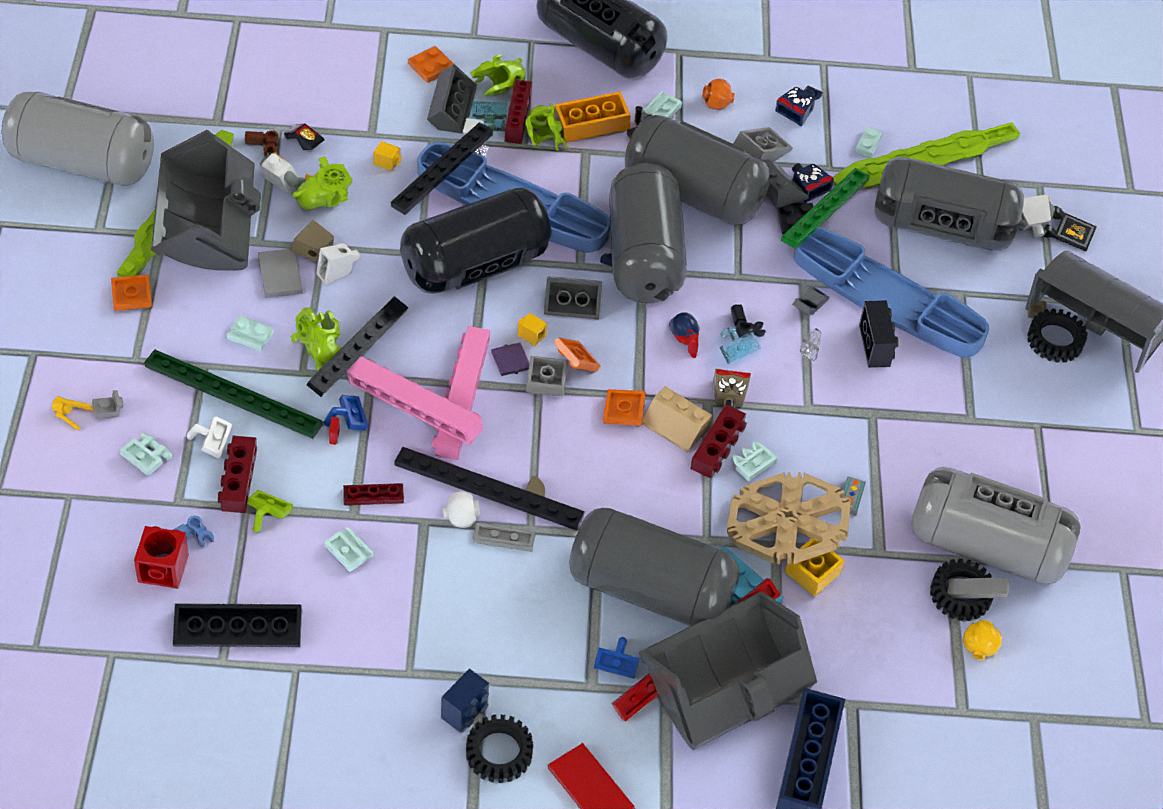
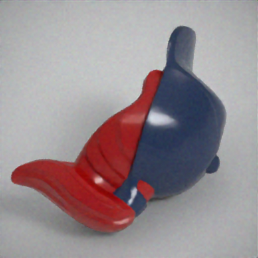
M687 312L679 313L671 319L669 328L678 342L688 345V353L691 357L696 358L700 327L692 314Z

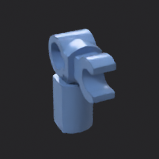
M191 516L188 518L187 524H182L175 528L186 532V538L190 534H193L196 538L198 537V543L203 548L205 547L203 539L208 538L211 542H214L213 534L210 531H206V527L199 516Z

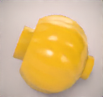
M979 620L977 623H972L967 627L963 635V644L973 654L974 658L984 660L985 657L993 656L997 653L1002 644V636L992 622Z

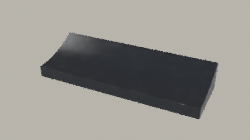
M175 604L173 647H301L302 604Z

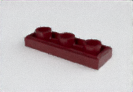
M403 483L343 485L344 506L404 503Z

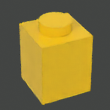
M381 141L373 152L374 165L393 171L396 166L400 165L402 160L400 147Z
M532 313L522 317L517 324L518 336L534 346L547 335V323Z

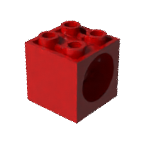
M157 526L144 527L134 558L138 583L179 589L189 556L186 532L177 529H162ZM161 554H170V555L165 556V557H160V558L156 557V556L161 555Z

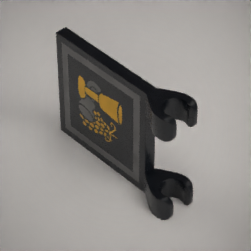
M1054 206L1053 219H1061L1057 230L1053 226L1046 224L1044 227V237L1058 239L1086 252L1097 226L1069 215L1060 207Z

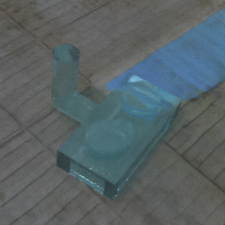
M729 326L721 332L723 338H727L730 335L732 339L731 342L720 347L727 364L761 349L753 332L740 338L733 326Z

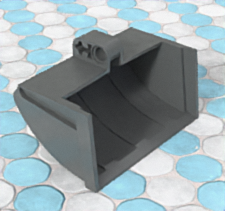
M205 130L162 152L151 251L202 269L231 271L246 269L248 267L251 216L260 210L261 201L260 191L253 187L255 163L209 130Z
M1063 251L1044 270L1040 268L1035 274L1026 310L1029 311L1033 305H1037L1044 295H1047L1087 319L1085 323L1086 328L1097 335L1102 336L1107 330L1142 349V353L1135 370L1136 373L1140 372L1162 343L1163 303L1151 298V296L1119 280L1099 267L1088 263L1072 252Z
M762 591L726 608L715 619H704L639 652L642 663L649 669L655 688L668 715L692 750H696L751 720H760L773 713L776 707L803 694L804 688L811 689L817 683L800 616Z

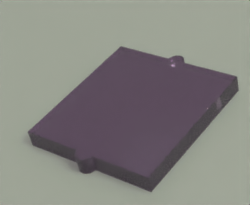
M521 342L511 345L505 344L502 347L491 349L501 376L513 373L518 374V372L529 370V361Z

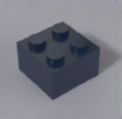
M469 668L441 697V719L460 733L465 728H469L473 724L475 717L479 713H484L489 705V682Z

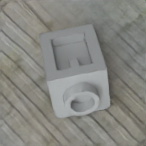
M113 390L112 397L92 399L95 418L119 417L120 409L123 408V398L119 397L117 390Z

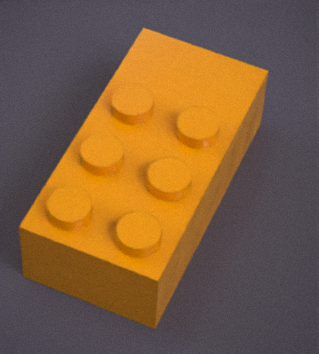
M621 91L555 104L556 121L561 123L563 131H560V134L566 140V143L630 129L631 115Z

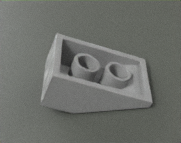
M770 127L740 131L733 143L744 148L746 153L761 160L769 159L772 162L793 149Z

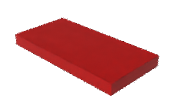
M583 743L548 764L550 772L580 809H635L632 802Z

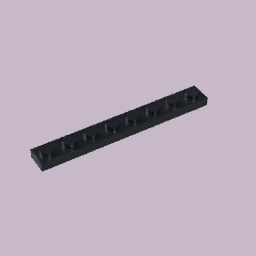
M480 122L476 124L391 201V207L406 215L493 135V129Z
M394 296L306 385L322 397L397 322L409 307Z

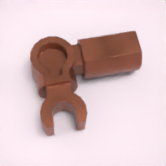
M270 130L265 134L263 132L245 131V144L263 145L265 143L264 156H267L268 152L277 153L279 139L276 131Z

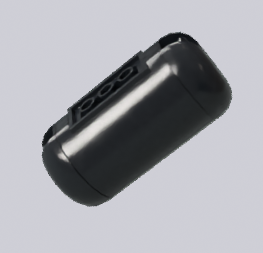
M537 0L538 17L548 28L623 77L640 78L646 75L657 65L665 51L667 44L665 25L658 17L631 0Z
M526 188L509 189L408 226L400 241L401 258L410 280L422 292L436 294L455 287L458 290L520 267L523 262L542 255L548 248L549 239L551 238V222L544 204L535 193Z

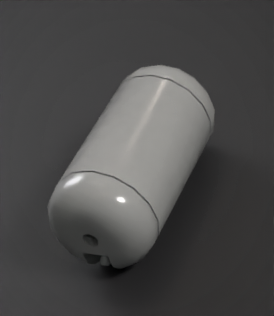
M42 92L20 93L9 103L2 121L1 134L3 145L12 157L21 161L120 186H130L140 181L147 172L153 156L154 137L151 127L146 120L136 115Z
M950 467L935 468L928 474L911 521L913 533L924 543L1046 585L1056 583L1063 578L1073 557L1081 528L1076 514L1066 507L1051 503L1046 498L974 473L968 474Z

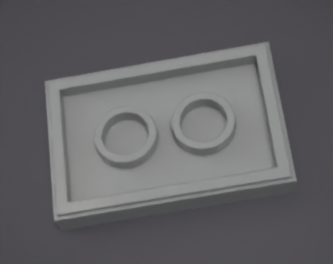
M292 248L258 252L266 298L303 293L296 253L291 251Z

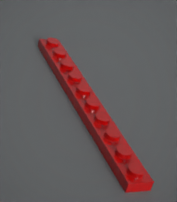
M766 578L735 604L761 591L774 600L780 596V593L771 579ZM650 673L611 703L622 721H627L659 695Z

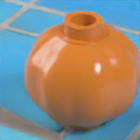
M724 79L710 81L708 86H704L702 92L705 104L714 110L726 108L729 103H733L735 97L730 84Z

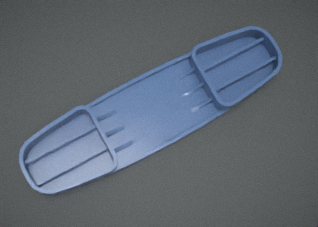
M435 142L425 147L418 157V176L426 171L453 145ZM475 152L434 188L464 205L509 189L526 188L539 197L548 212L552 229L549 241L590 253L601 249L609 237L610 218L605 212L571 193H561L558 196L524 179L486 165L485 156Z
M819 227L797 249H794V261L811 276L863 308L865 301L887 300L888 308H891L892 311L891 321L895 323V327L959 357H971L981 350L986 341L989 324L985 318L948 293L936 295L900 273L865 256V248L861 244Z

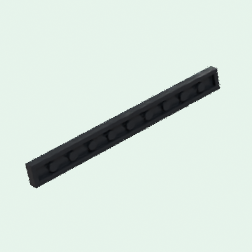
M403 446L394 461L397 467L576 531L584 517L585 511Z

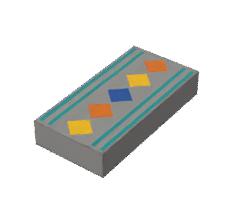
M847 476L843 491L845 492V498L849 497V500H851L850 514L857 515L866 481Z

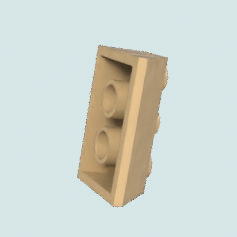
M664 386L653 398L642 419V425L684 451L689 452L710 429L712 414Z

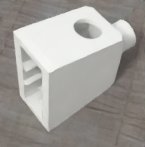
M343 243L320 248L316 274L326 285H329L349 275L352 272L353 262L360 260V254L356 249L351 251Z

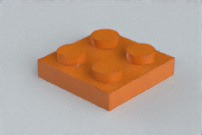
M436 46L408 58V64L427 83L437 79L439 72L454 64Z
M149 274L111 278L114 311L152 307Z
M559 337L555 340L554 344L557 346L558 352L569 360L570 366L574 369L597 372L601 367L579 341Z
M608 389L603 424L642 426L646 391Z

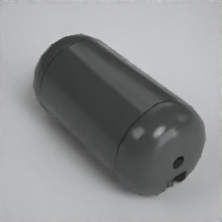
M652 115L644 119L633 132L625 152V168L632 164L643 162L656 163L667 168L677 178L681 190V202L733 225L745 224L756 215L770 185L769 168L761 159L746 153L742 147L684 121L679 123L666 116Z
M896 157L891 159L883 170L874 212L876 218L882 224L890 227L894 226V228L990 251H1001L1009 247L1016 236L1023 211L1024 195L1022 189L1010 181L908 157Z
M643 162L632 164L621 170L612 180L609 193L612 274L617 289L628 299L638 303L649 304L663 302L668 296L673 294V291H679L683 286L687 271L681 190L677 178L667 168L656 163Z
M598 508L587 514L576 534L569 557L571 575L580 584L689 626L704 619H715L726 608H729L740 574L736 561L726 551L611 508Z

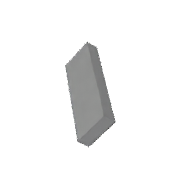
M476 523L473 543L532 552L536 532Z
M1010 578L950 579L947 593L953 599L1008 598L1011 581Z

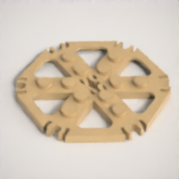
M784 472L745 485L743 488H740V495L734 494V498L732 497L727 534L729 538L732 537L733 544L736 547L773 564L775 558L777 564H780L781 559H787L788 564H791L792 558L794 564L834 551L837 547H840V540L846 541L849 531L851 500H849V497L845 498V492L841 488L804 473L802 478L801 472H798L797 477H791L790 472H788L785 478ZM775 483L783 485L781 502L757 492L758 489ZM806 484H812L827 491L825 495L802 502L803 487ZM745 508L761 517L746 522H738V509ZM836 511H842L841 522L838 525H831L817 519ZM777 532L775 545L771 548H766L752 541ZM798 532L821 543L804 549H798L796 547Z

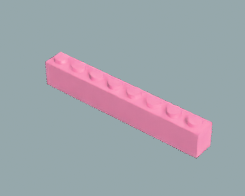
M468 326L466 333L462 334L461 344L463 346L458 348L457 358L459 360L454 363L453 373L455 375L450 377L449 387H451V390L446 392L445 397L455 404L462 405L471 412L490 342V330ZM437 429L439 433L438 436H434L432 445L435 448V456L458 460L463 441Z
M360 357L346 371L350 384L469 445L484 429L482 419L476 412H470L462 405L455 404L446 397H441L432 390L425 389L419 386L418 383L411 382L402 375L395 374L388 368L375 364L370 359L367 360Z

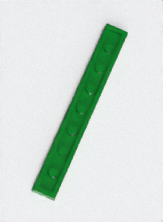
M857 168L852 170L782 236L781 242L797 249L869 181L870 175Z

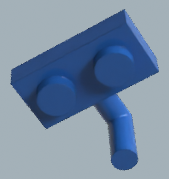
M341 395L339 398L341 407H333L323 421L324 425L330 426L332 417L343 415L348 429L366 431L368 428V422L359 396Z
M620 637L616 651L599 647L594 668L634 679L640 658L623 654L627 640L625 637Z

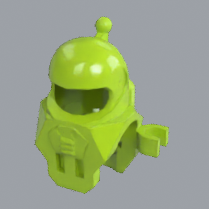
M501 54L495 55L491 62L485 61L481 63L480 66L470 73L472 78H477L475 83L482 82L484 76L489 77L493 82L494 86L489 88L487 92H484L485 96L503 94L512 87L514 88L515 79L525 81L526 73L524 67L520 64L522 62L521 58L513 61H502L500 59L502 57Z
M550 103V107L545 105L534 107L530 111L525 123L527 133L534 147L542 141L554 138L555 148L558 151V144L563 143L565 148L568 147L566 140L561 137L560 131H563L560 121H556L555 107L552 103Z
M325 156L319 158L320 169L317 173L308 177L306 182L302 183L296 192L292 193L298 205L304 210H314L319 206L334 207L338 206L340 202L347 201V189L352 184V178L344 164L329 165Z
M310 307L303 308L295 317L297 332L293 333L290 337L292 343L300 340L301 343L305 344L308 354L311 355L316 363V370L319 371L341 349L335 343L340 336L339 321L330 310L326 311L324 315L322 312L315 315Z

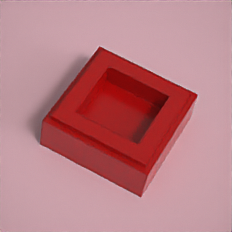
M332 417L329 429V444L336 445L340 432V419Z

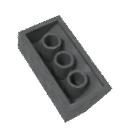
M455 64L439 72L427 120L438 130L463 134L466 119L469 118L477 84Z

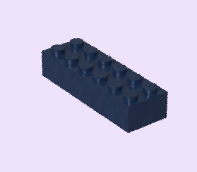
M804 688L775 809H822L845 698Z

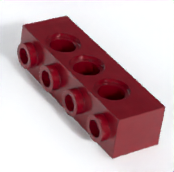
M515 79L505 126V142L522 144L531 100L532 81Z
M725 404L692 457L691 470L710 479L715 472L718 473L720 471L722 460L727 459L730 454L731 445H736L739 432L743 433L746 428V413Z
M233 435L232 442L227 445V455L229 457L224 461V471L226 473L221 476V487L223 489L218 492V503H221V510L223 512L246 513L257 454L256 437Z

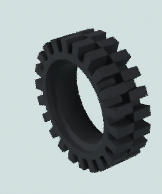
M1052 308L1051 312L1046 309L1043 313L1040 311L1038 315L1034 316L1027 333V340L1031 342L1029 346L1035 348L1034 352L1036 354L1041 352V358L1047 355L1048 361H1051L1052 358H1055L1056 363H1059L1060 359H1062L1063 363L1067 362L1068 359L1072 361L1075 357H1079L1087 341V328L1085 325L1082 326V320L1077 321L1078 317L1076 315L1070 317L1071 312L1067 311V314H1063L1064 310L1059 309V312L1056 313V308ZM1049 325L1062 327L1071 333L1073 342L1066 346L1052 344L1042 336L1041 330Z
M960 558L957 563L955 559H952L949 564L946 561L942 567H938L930 586V596H933V603L937 602L936 608L938 610L943 607L942 613L944 615L948 611L951 612L949 618L954 619L956 614L959 615V621H963L964 616H966L967 621H971L972 617L976 620L980 615L986 614L994 598H979L971 603H961L948 595L945 589V582L956 576L992 578V575L990 573L985 575L987 571L985 567L979 570V563L976 562L972 566V560L967 559L966 564H963V559Z
M495 714L491 715V720L484 717L482 724L478 721L475 723V728L472 727L470 729V735L468 734L466 743V759L469 760V767H474L473 772L476 775L479 772L481 773L480 778L485 780L486 776H488L489 782L493 783L494 778H498V783H503V779L507 778V781L511 782L513 776L516 779L521 777V772L525 773L527 766L531 764L533 755L532 735L528 733L526 725L522 727L520 720L515 723L512 716L509 717V720H505L504 714H501V718L497 719ZM503 733L516 740L520 751L511 762L494 764L486 760L481 754L479 748L481 742L491 734Z

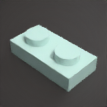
M867 126L856 146L855 153L871 158L883 132Z

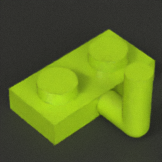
M260 490L253 493L248 498L247 505L257 509L253 525L254 532L261 531L263 517L266 513L283 519L293 508V504Z

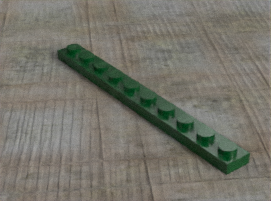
M156 349L153 350L144 362L145 367L312 439H314L323 426V420Z

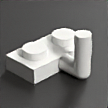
M214 416L209 429L200 424H195L186 437L188 440H193L198 433L206 436L201 450L219 458L223 452L232 424Z

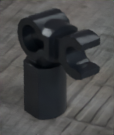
M742 304L731 307L732 318L736 326L734 333L738 338L743 339L752 335L764 336L766 331L764 329L760 330L763 327V322L748 323Z

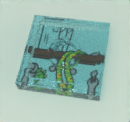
M473 101L472 119L484 121V125L493 129V131H505L507 103Z

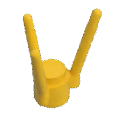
M57 396L52 403V410L56 411L55 416L63 419L76 430H80V427L64 414H69L73 407L94 411L93 407L88 403Z

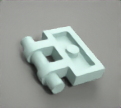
M142 433L139 436V439L142 441L139 442L134 438L120 449V455L149 476L163 464L161 458L164 457L166 460H170L173 454L168 451L169 449L165 445L157 443L153 436Z

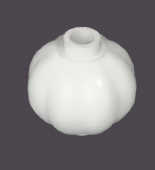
M465 491L452 494L448 498L447 506L443 507L444 519L448 518L451 524L458 528L471 527L476 522L475 516L480 515L478 500H473V495Z

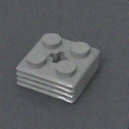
M531 356L526 392L564 396L568 360Z

